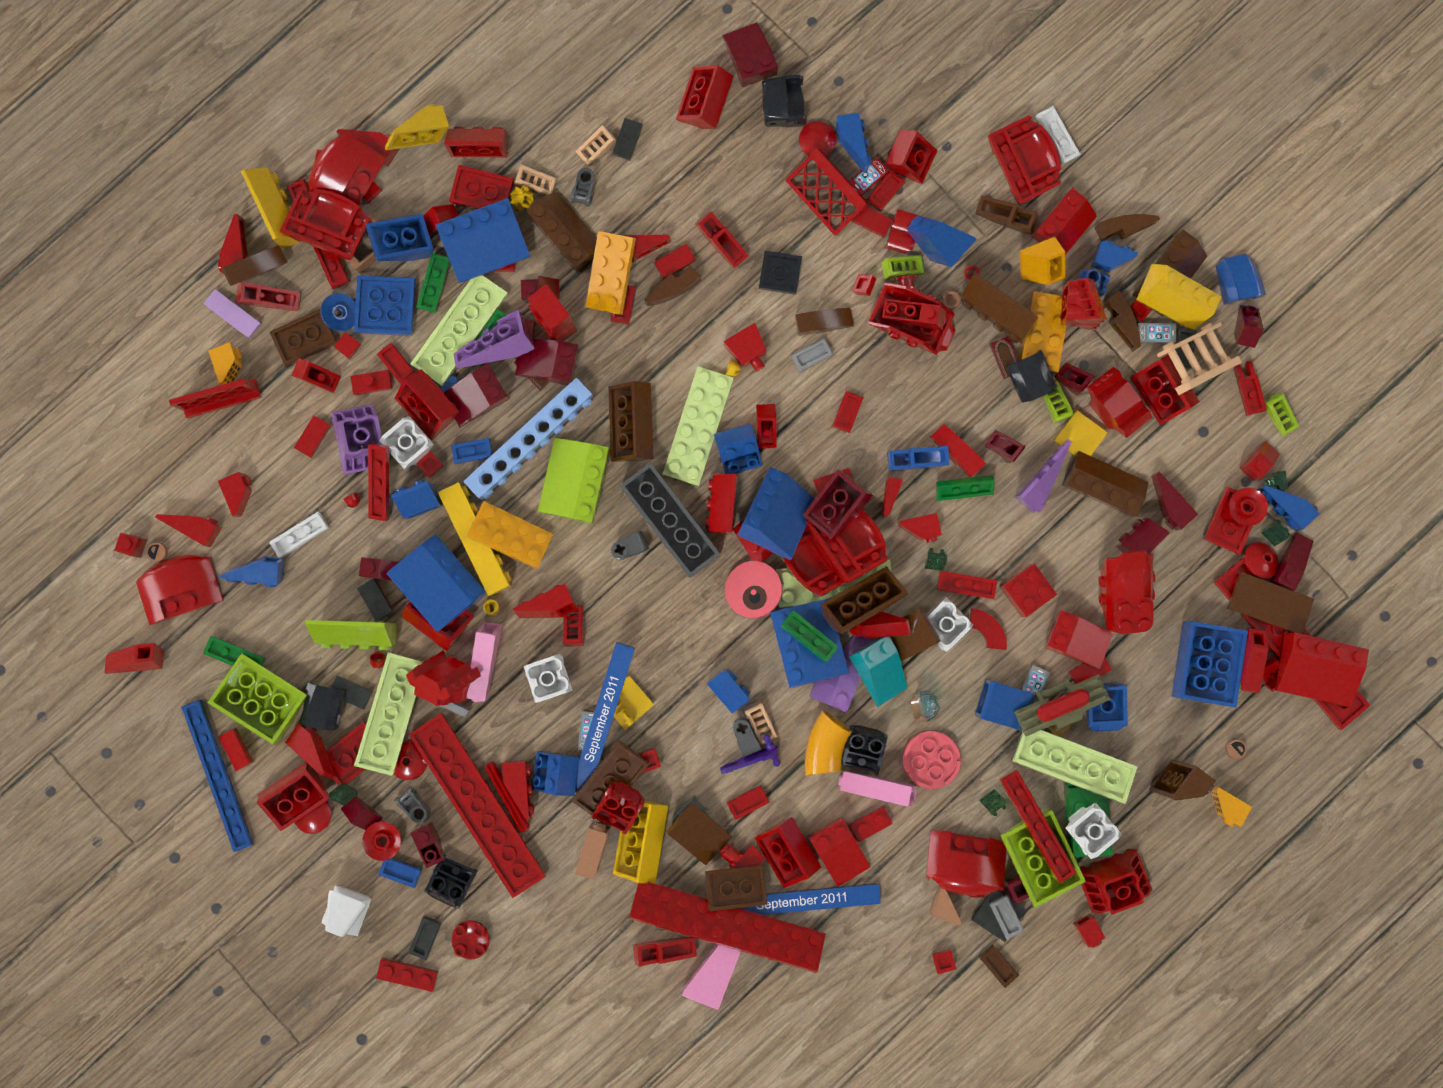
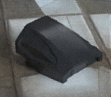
M1041 349L1025 359L1005 365L1022 403L1040 398L1058 387Z
M308 682L305 692L307 697L304 701L299 723L306 727L321 730H337L344 709L346 689H335Z
M850 725L849 729L852 733L846 741L842 756V767L850 766L878 775L888 735L877 729L861 725Z
M444 854L445 860L437 864L424 892L442 903L460 909L478 870L469 868Z

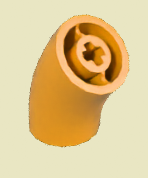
M824 710L821 711L816 719L807 741L805 776L842 771V754L846 741L852 731L842 721Z

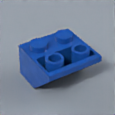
M750 423L714 434L725 474H736L762 466L756 437Z
M420 480L413 483V487L408 489L401 487L395 490L396 493L392 494L391 497L404 519L408 520L442 506L434 484Z
M723 669L707 685L728 710L734 713L750 700L748 697L750 692L743 684L739 686L735 682L738 678L731 670L726 671Z
M537 751L533 790L556 796H574L579 757Z

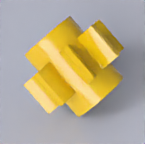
M522 186L521 189L515 187V190L510 193L512 199L510 203L515 205V208L520 211L523 207L528 209L534 203V193L525 186Z

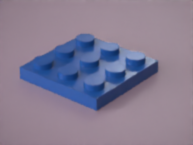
M357 275L354 332L360 334L412 336L415 278Z

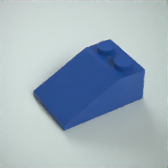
M423 214L366 224L376 261H415L430 258L433 246Z

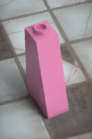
M484 621L476 631L471 669L477 666L481 677L470 684L467 692V698L474 702L486 701L489 696L503 627L501 624Z
M844 771L840 775L838 785L841 786L840 791L908 807L914 805L918 788L917 785L852 771Z
M716 944L683 987L682 996L719 1010L741 951Z

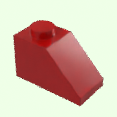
M298 358L291 375L331 393L335 392L341 377L334 372Z
M775 404L756 405L758 449L777 448Z
M1265 441L1239 468L1252 481L1259 480L1275 465L1280 453Z
M237 472L218 480L231 515L241 517L252 493L250 487L252 482L248 475Z
M937 513L897 522L898 527L919 540H926L927 543L937 541V537L942 535Z

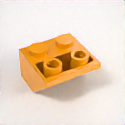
M1055 237L1019 251L1022 280L1049 285L1065 279V251Z

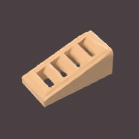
M602 125L575 152L589 166L612 147L617 139ZM603 134L609 139L607 142L601 137ZM597 139L603 144L601 147L596 143ZM591 144L597 149L596 152L591 149ZM585 149L592 155L590 158L584 152Z
M521 164L513 185L521 188L525 186L531 191L548 196L552 194L557 178ZM524 173L527 174L525 181L522 180ZM534 176L533 183H529L530 177ZM538 178H541L542 180L540 186L538 187L536 186ZM546 180L549 181L547 190L543 188Z
M760 700L743 707L760 745L766 743L763 740L764 735L760 736V733L770 729L771 732L767 734L771 736V740L777 737ZM760 709V711L755 712V713H753V714L750 715V713H752V712H754V711ZM762 715L764 717L755 722L753 721V719L758 718ZM764 723H767V725H765V726H763V727H761V728H759V729L756 728V727L759 726V725H762V724H764Z

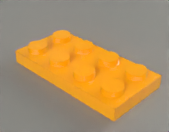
M598 231L585 307L623 315L636 238Z
M1036 291L1032 293L1029 311L1038 316V321L1034 330L1024 341L1021 355L1022 360L1041 349L1050 372L1053 373L1059 372L1066 326L1060 325L1062 296Z
M485 501L482 502L467 534V537L535 569L539 567L553 536L552 533Z

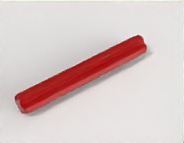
M495 762L485 765V769L519 831H526L530 825L505 787L499 769Z

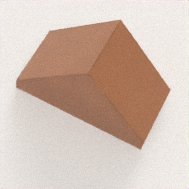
M938 887L930 914L950 923L961 925L960 918L947 891Z

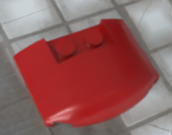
M1030 115L988 135L993 155L995 154L1010 186L1009 190L1019 205L1061 185V180L1058 181L1061 164L1055 144L1041 124L1038 125L1030 120L1032 118Z
M345 132L342 136L333 139L317 157L309 176V192L314 191V189L331 191L352 200L359 206L386 162L387 157L350 133Z
M314 189V191L304 193V190H299L280 232L299 242L302 241L332 253L336 257L352 260L367 229L366 224L371 219L368 215H365L360 206L340 194L320 189Z
M863 510L833 539H830L810 521L806 522L813 538L819 543L837 569V573L847 584L888 560L883 535L876 523Z
M806 526L792 559L789 560L784 557L783 559L792 575L801 585L817 594V596L822 597L846 582L837 573V569Z
M181 555L166 559L149 568L136 580L149 625L224 601L211 558L207 556Z
M931 830L926 878L929 880L932 878L939 884V887L961 895L983 896L997 890L1001 891L1004 889L1007 849L1004 842L997 839L952 833V831Z

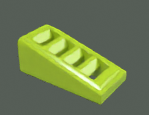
M921 255L890 257L882 261L885 280L925 273ZM912 261H915L916 270L913 269ZM905 262H907L908 271H906Z
M1058 381L1055 382L1058 386L1055 388L1057 392L1043 396L1053 423L1074 415ZM1059 396V399L1051 402L1050 398ZM1061 402L1062 406L1054 408L1053 405ZM1064 409L1065 413L1057 414V411Z
M1275 393L1264 400L1267 408L1266 412L1282 436L1299 427L1283 393ZM1283 415H1286L1285 418H1283L1282 420H1280V417H1282ZM1290 421L1289 425L1285 427L1283 426V424Z

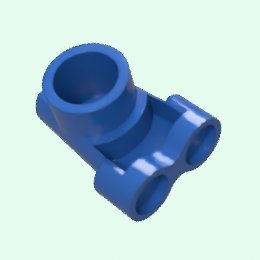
M1082 269L1078 279L1089 278L1094 280L1098 294L1103 296L1106 292L1110 275L1103 272L1100 273L1096 269Z

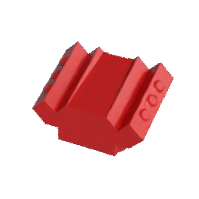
M1089 278L1078 279L1077 281L1069 280L1064 285L1062 291L1060 325L1075 326L1087 330L1097 329V327H1100V323L1107 320L1094 280Z
M1114 367L1087 386L1092 399L1089 405L1108 430L1114 429L1125 438H1128L1153 418L1151 411L1144 406L1142 399L1128 381L1122 378L1120 371Z
M443 650L437 655L431 656L429 660L422 662L421 665H417L406 674L409 684L415 687L414 695L436 706H445L449 703H459L466 700L470 684L481 677L477 666L471 669L469 662L459 661L453 657V654L446 657Z
M1127 849L1124 854L1115 853L1107 859L1097 862L1093 861L1090 867H1080L1086 881L1081 885L1093 913L1102 914L1110 911L1112 915L1144 903V897L1149 896L1152 891L1138 850Z

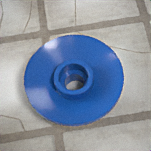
M334 293L329 295L322 302L320 309L324 323L335 331L351 329L354 326L356 303L346 294ZM335 310L340 312L339 317L335 315Z

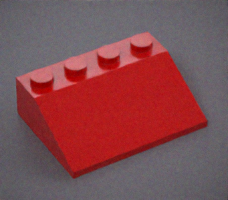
M1296 632L1284 634L1275 691L1351 707L1367 667L1369 649Z

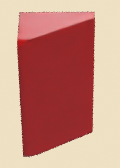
M237 728L231 729L219 737L235 771L254 762Z

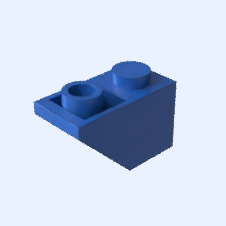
M1109 240L1101 241L1097 245L1090 267L1109 273L1131 262L1137 257L1138 252L1133 251L1132 248L1127 246H1117Z

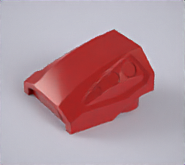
M622 782L610 783L591 818H596L622 831L626 835L643 807L645 799L638 790Z

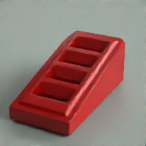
M889 477L886 480L882 517H887L890 514L903 484V479Z
M577 606L578 609L571 612L579 613L578 616H568V614L563 616V644L565 647L584 646L583 606ZM568 621H578V623L568 624ZM568 629H578V631L568 632ZM569 637H578V639H569Z

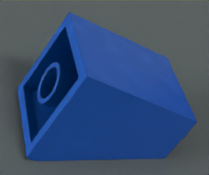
M923 216L914 218L906 229L930 261L952 267L977 240L974 236L941 221Z
M985 679L974 716L1022 731L1014 711L1034 703L1033 693Z

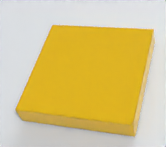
M1076 410L1054 442L1061 446L1069 439L1071 445L1068 452L1076 457L1078 451H1081L1091 456L1108 432Z

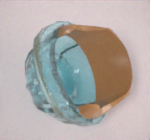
M918 690L914 694L915 697L911 700L913 716L916 721L929 723L939 712V700L937 696L929 691Z

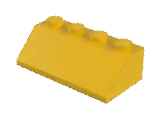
M267 167L242 170L243 178L272 239L283 249L299 243V241L280 232L291 205L288 206L286 202L288 196L284 189H280L278 185L280 180L276 172L272 173Z
M1152 264L1136 300L1184 327L1195 330L1214 315L1222 296L1167 265Z
M645 800L643 807L627 834L625 835L620 831L613 869L614 875L637 883H656L668 805Z

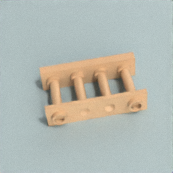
M1221 322L1214 326L1212 323H1209L1201 328V332L1177 344L1171 342L1163 346V351L1157 354L1159 358L1168 353L1182 379V385L1175 388L1178 395L1242 363L1239 356L1233 359L1227 357L1213 330L1222 326ZM1207 335L1220 359L1219 366L1217 363H1214L1201 338L1202 336ZM1189 342H1195L1207 365L1206 369L1208 372H1205L1200 367L1188 344ZM1182 348L1195 373L1194 379L1188 375L1175 349Z

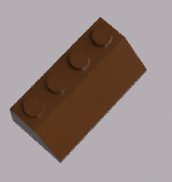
M558 192L540 198L526 210L529 218L576 273L593 261L597 241L596 236Z
M1182 229L1175 235L1155 264L1167 265L1191 279L1207 258V255L1199 241ZM1145 278L1132 294L1134 297H1138ZM1154 310L1156 313H1158V314L1161 315L1162 317L1164 316L1163 314H1161V313L1157 312L1156 310Z
M976 272L961 295L962 305L968 310L973 309L978 313L977 316L993 323L992 326L997 331L1007 333L1009 335L1008 338L1014 343L1019 342L1023 344L1037 325L1038 316Z
M632 381L608 386L611 462L653 459L651 383Z
M1078 451L1062 486L1131 517H1137L1145 501L1149 482Z
M885 566L822 603V614L834 631L843 634L906 597L908 592L889 568Z
M1172 759L1152 785L1150 791L1175 801L1199 798L1211 793L1216 780L1195 765Z

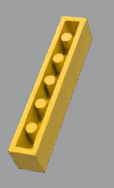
M458 482L439 491L438 494L487 595L493 596L511 587L510 582L512 578L508 571L504 572L501 566L504 562L500 554H496L494 549L467 537L477 515L476 513H478L477 506L474 502L471 503L468 498L470 492L467 486H463Z

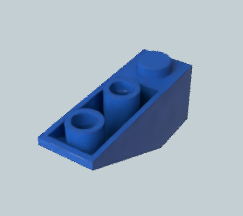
M859 113L838 115L836 117L838 141L860 169L867 173L868 166L871 165L870 154L866 153L868 141L867 137L863 136V131H865L864 120H860Z
M1266 485L1257 488L1265 496L1267 502L1273 506V511L1277 515L1282 516L1286 520L1288 527L1293 530H1303L1320 514L1306 499Z
M264 556L226 570L219 578L226 579L227 582L244 581L248 585L260 583L266 587H276L283 581L284 558Z

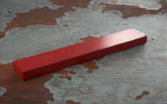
M305 179L287 186L293 202L299 190H304V193L309 192ZM313 246L331 288L334 290L349 283L350 280L340 258Z
M1015 769L1000 778L1001 784L1058 883H1062L1077 872L1019 771Z

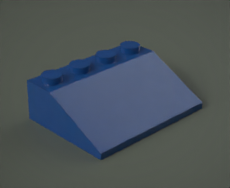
M508 198L436 224L459 284L531 257Z
M770 466L738 536L791 560L807 526L806 522L809 521L803 514L815 499L788 474Z
M436 534L419 545L387 572L391 580L437 632L479 602L486 593Z
M829 598L770 613L789 688H797L849 674L839 632L831 628L822 614L821 604L829 600ZM792 610L838 646L828 662H823L780 627Z
M1183 621L1172 697L1237 708L1248 631L1194 621Z

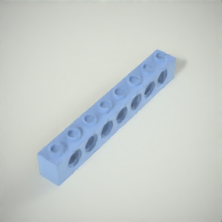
M575 378L463 482L479 499H488L494 493L493 489L506 483L508 475L519 471L522 467L521 464L526 459L530 460L536 455L535 451L540 446L542 448L550 442L549 438L554 433L556 435L564 429L563 425L568 420L570 422L578 416L577 412L582 407L585 409L592 403L593 395ZM571 397L577 398V403L574 406L567 404L568 399ZM557 410L563 411V416L560 419L553 417L554 412ZM542 423L549 424V429L546 432H541L539 429ZM528 436L535 437V442L532 445H527L525 442ZM514 449L521 450L518 458H512L511 453ZM500 462H506L507 464L504 471H498L497 466ZM488 474L492 475V482L484 484V477Z

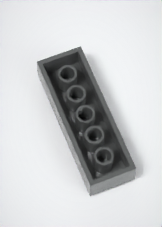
M651 462L619 485L689 578H692L721 555Z

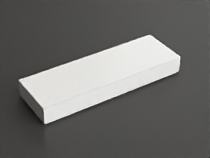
M1054 106L1036 115L1039 124L1044 127L1052 138L1063 165L1081 155Z
M316 512L269 543L277 556L283 558L329 529V526L321 513Z

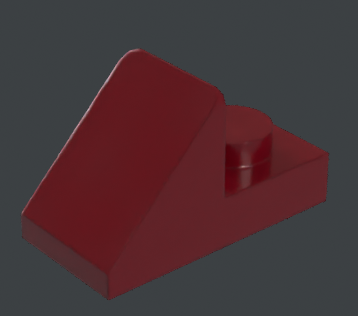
M538 276V279L521 280V299L528 300L529 296L546 284L557 299H560L559 279Z
M995 430L984 444L986 448L1000 455L1006 463L1015 462L1025 449V445L998 430Z

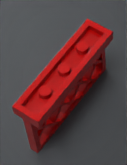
M817 147L785 180L834 236H837L862 210H865L870 205L825 153ZM811 160L817 164V173H807V164ZM796 175H804L803 186H796L791 180ZM807 175H817L816 187L806 186ZM820 175H827L830 178L829 187H819ZM806 189H816V200H808L806 198ZM819 189H829V201L819 200ZM832 189H839L842 192V201H832ZM819 203H829L828 214H821L818 211ZM832 203H842L841 215L831 214ZM845 203H852L857 210L852 215H844ZM831 217H841V225L836 230L831 225Z
M241 379L169 400L170 406L184 411L185 417L189 419L262 397L256 379Z

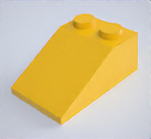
M434 104L425 106L393 130L385 149L393 150L440 143L449 128L443 106H435Z

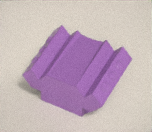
M369 404L332 412V422L344 475L368 470V445L371 443L383 445L380 442L382 435L378 416H376L373 405Z

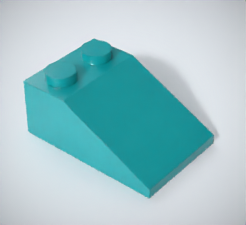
M890 636L880 637L849 656L877 707L907 689L900 657Z

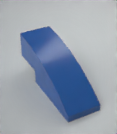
M948 446L911 448L909 450H895L887 453L889 472L949 466Z

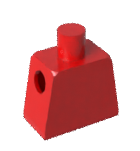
M755 323L724 341V347L743 368L749 364L752 365L755 372L765 368L761 357L766 354V349Z

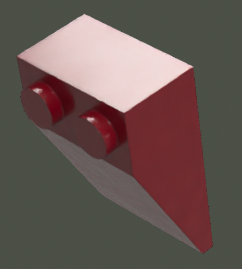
M757 22L722 35L742 88L777 75V62Z
M532 339L534 349L518 356L515 376L568 386L573 380L578 355V344L557 340Z
M488 363L471 372L444 392V395L459 410L455 420L460 428L509 400Z
M837 470L803 516L830 539H833L862 511L873 494L846 472Z

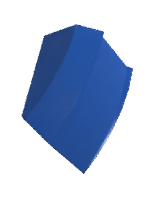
M1247 254L1224 258L1216 266L1224 305L1248 299H1258L1266 295L1259 270L1253 259Z
M1117 682L1103 683L1110 700L1086 710L1088 726L1095 732L1117 731L1128 725L1127 685Z

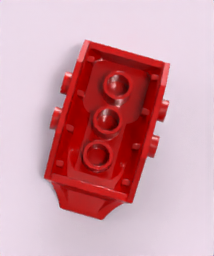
M892 283L884 284L867 323L888 333V336L892 339H902L906 341L908 346L912 348L919 347L934 355H937L940 351L948 350L956 331L952 322L955 314L942 302L937 301V297L930 294L926 296L913 286L907 287ZM891 299L941 305L947 311L943 330L923 328L882 318L885 300Z
M1146 550L1124 552L1118 557L1106 558L1101 568V576L1098 578L1101 588V594H1099L1098 599L1099 604L1102 606L1106 629L1120 634L1141 633L1150 630L1153 626V600H1155V591L1153 589V582H1155L1153 553L1147 554Z

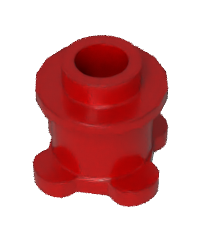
M917 275L896 277L894 279L899 281V285L914 287V279L917 278Z
M726 843L719 851L722 853L720 858H724L731 868L744 856L742 851L739 852L734 847V843L730 845Z

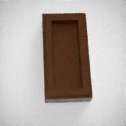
M993 944L979 956L980 960L1004 988L1020 976Z

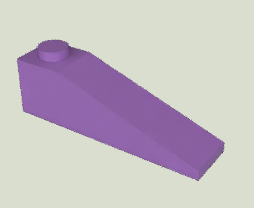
M519 309L496 321L498 325L490 331L488 329L484 330L482 337L476 341L471 340L454 353L455 366L462 368L514 358L533 350L532 336Z
M1069 439L1057 449L1016 495L1015 498L1032 513H1035L1036 510L1040 512L1045 507L1046 503L1044 501L1049 496L1071 445Z
M853 636L843 648L849 674L815 682L809 697L847 712L860 680V675L849 656L874 640Z

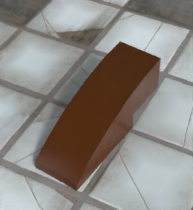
M983 195L975 212L977 215L994 223L1032 235L1038 220L1037 212L1019 208L1014 203Z
M1149 214L1122 215L1098 223L1095 230L1100 241L1116 234L1123 240L1155 225L1160 218L1159 216Z
M278 245L229 264L221 269L229 285L232 286L279 268L288 262Z
M691 266L678 278L671 273L644 299V302L647 306H652L681 296L699 283L701 276Z
M1119 290L1107 299L1103 305L1114 317L1109 324L1133 352L1141 346L1140 334L1133 311Z
M836 308L795 314L798 336L854 327L850 308Z

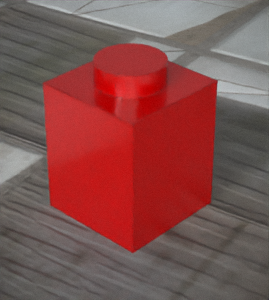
M120 532L114 551L141 558L147 539Z
M1090 914L1073 923L1080 938L1088 948L1099 946L1102 940L1105 939L1098 923Z

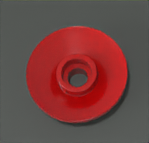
M1254 488L1239 489L1231 496L1229 501L1231 517L1243 526H1253L1260 523L1268 511L1265 496ZM1244 504L1248 505L1247 511L1243 509Z
M1255 542L1247 547L1244 560L1250 573L1259 579L1273 577L1279 568V561L1275 551L1269 545L1262 542Z
M408 741L402 744L394 775L402 780H413L424 773L427 763L415 744ZM405 758L410 760L409 765L404 764Z
M385 821L370 825L362 838V845L366 854L378 861H385L394 857L400 850L402 842L399 830L393 824ZM381 837L387 839L385 844L380 841Z

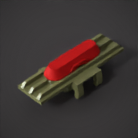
M1099 674L1071 686L1068 679H1064L1062 683L1042 692H1035L1037 702L1014 711V714L1025 737L1054 724L1055 730L1058 731L1066 725L1079 722L1083 719L1081 712L1110 700V697ZM1064 690L1067 692L1066 695L1050 702L1045 701L1046 698Z

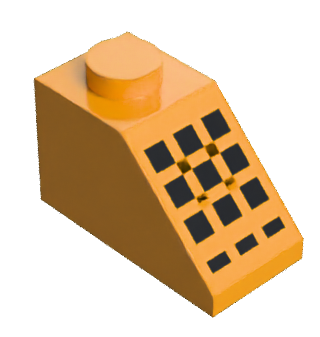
M228 342L209 350L219 384L223 385L234 382L243 366L240 359L242 358L240 349L238 347L235 348Z
M1214 786L1211 793L1217 815L1223 818V823L1232 828L1234 825L1242 827L1252 806L1223 789Z

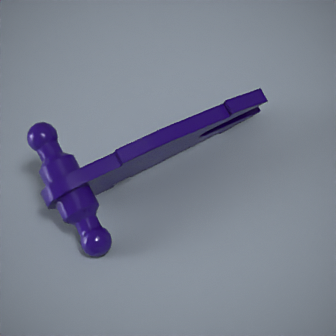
M766 734L763 737V740L766 742L765 749L720 767L721 773L733 772L734 770L768 759H772L773 765L778 767L781 763L778 759V746L771 742V736Z

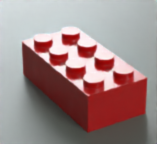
M547 284L527 298L530 302L528 305L530 311L551 340L564 342L577 332L570 314Z

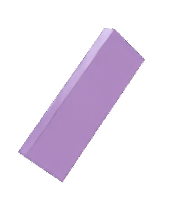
M216 289L204 302V305L249 339L262 325Z

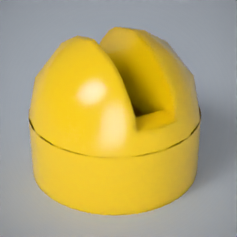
M730 360L725 375L737 376L741 370L740 365Z
M490 599L483 604V610L487 615L494 616L499 612V605L495 600ZM490 605H493V612H491Z

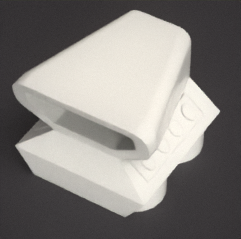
M410 416L400 420L380 439L383 445L389 446L390 454L404 470L413 464L416 466V463L429 453V450L434 445Z
M947 597L926 614L941 639L937 644L942 651L945 650L947 652L973 626L969 619Z
M563 654L554 655L524 666L535 703L573 691L564 666Z
M1097 803L1087 808L1081 807L1068 818L1070 823L1066 827L1067 831L1080 845L1083 853L1091 859L1098 857L1121 836V832Z
M335 886L334 890H330L328 893L327 908L321 922L325 925V931L340 937H344L346 934L358 936L370 906L371 898L346 887Z

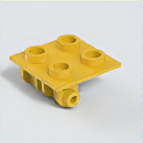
M630 676L625 679L614 714V718L625 730L654 705Z

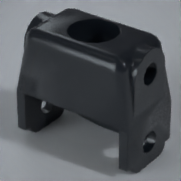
M786 75L762 81L765 126L802 127L806 125L804 99L800 85H803V76Z

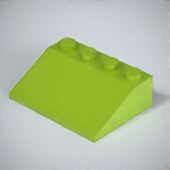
M554 438L538 512L594 524L610 454L609 447Z
M305 620V625L314 643L321 644V648H333V644H339L340 648L352 649V645H359V649H371V646H379V650H390V646H396L397 623Z
M241 653L207 703L272 745L278 746L293 723L307 695Z
M1042 809L1041 811L1077 872L1064 882L1058 883L1023 820L1000 835L1034 908L1086 882L1051 809Z

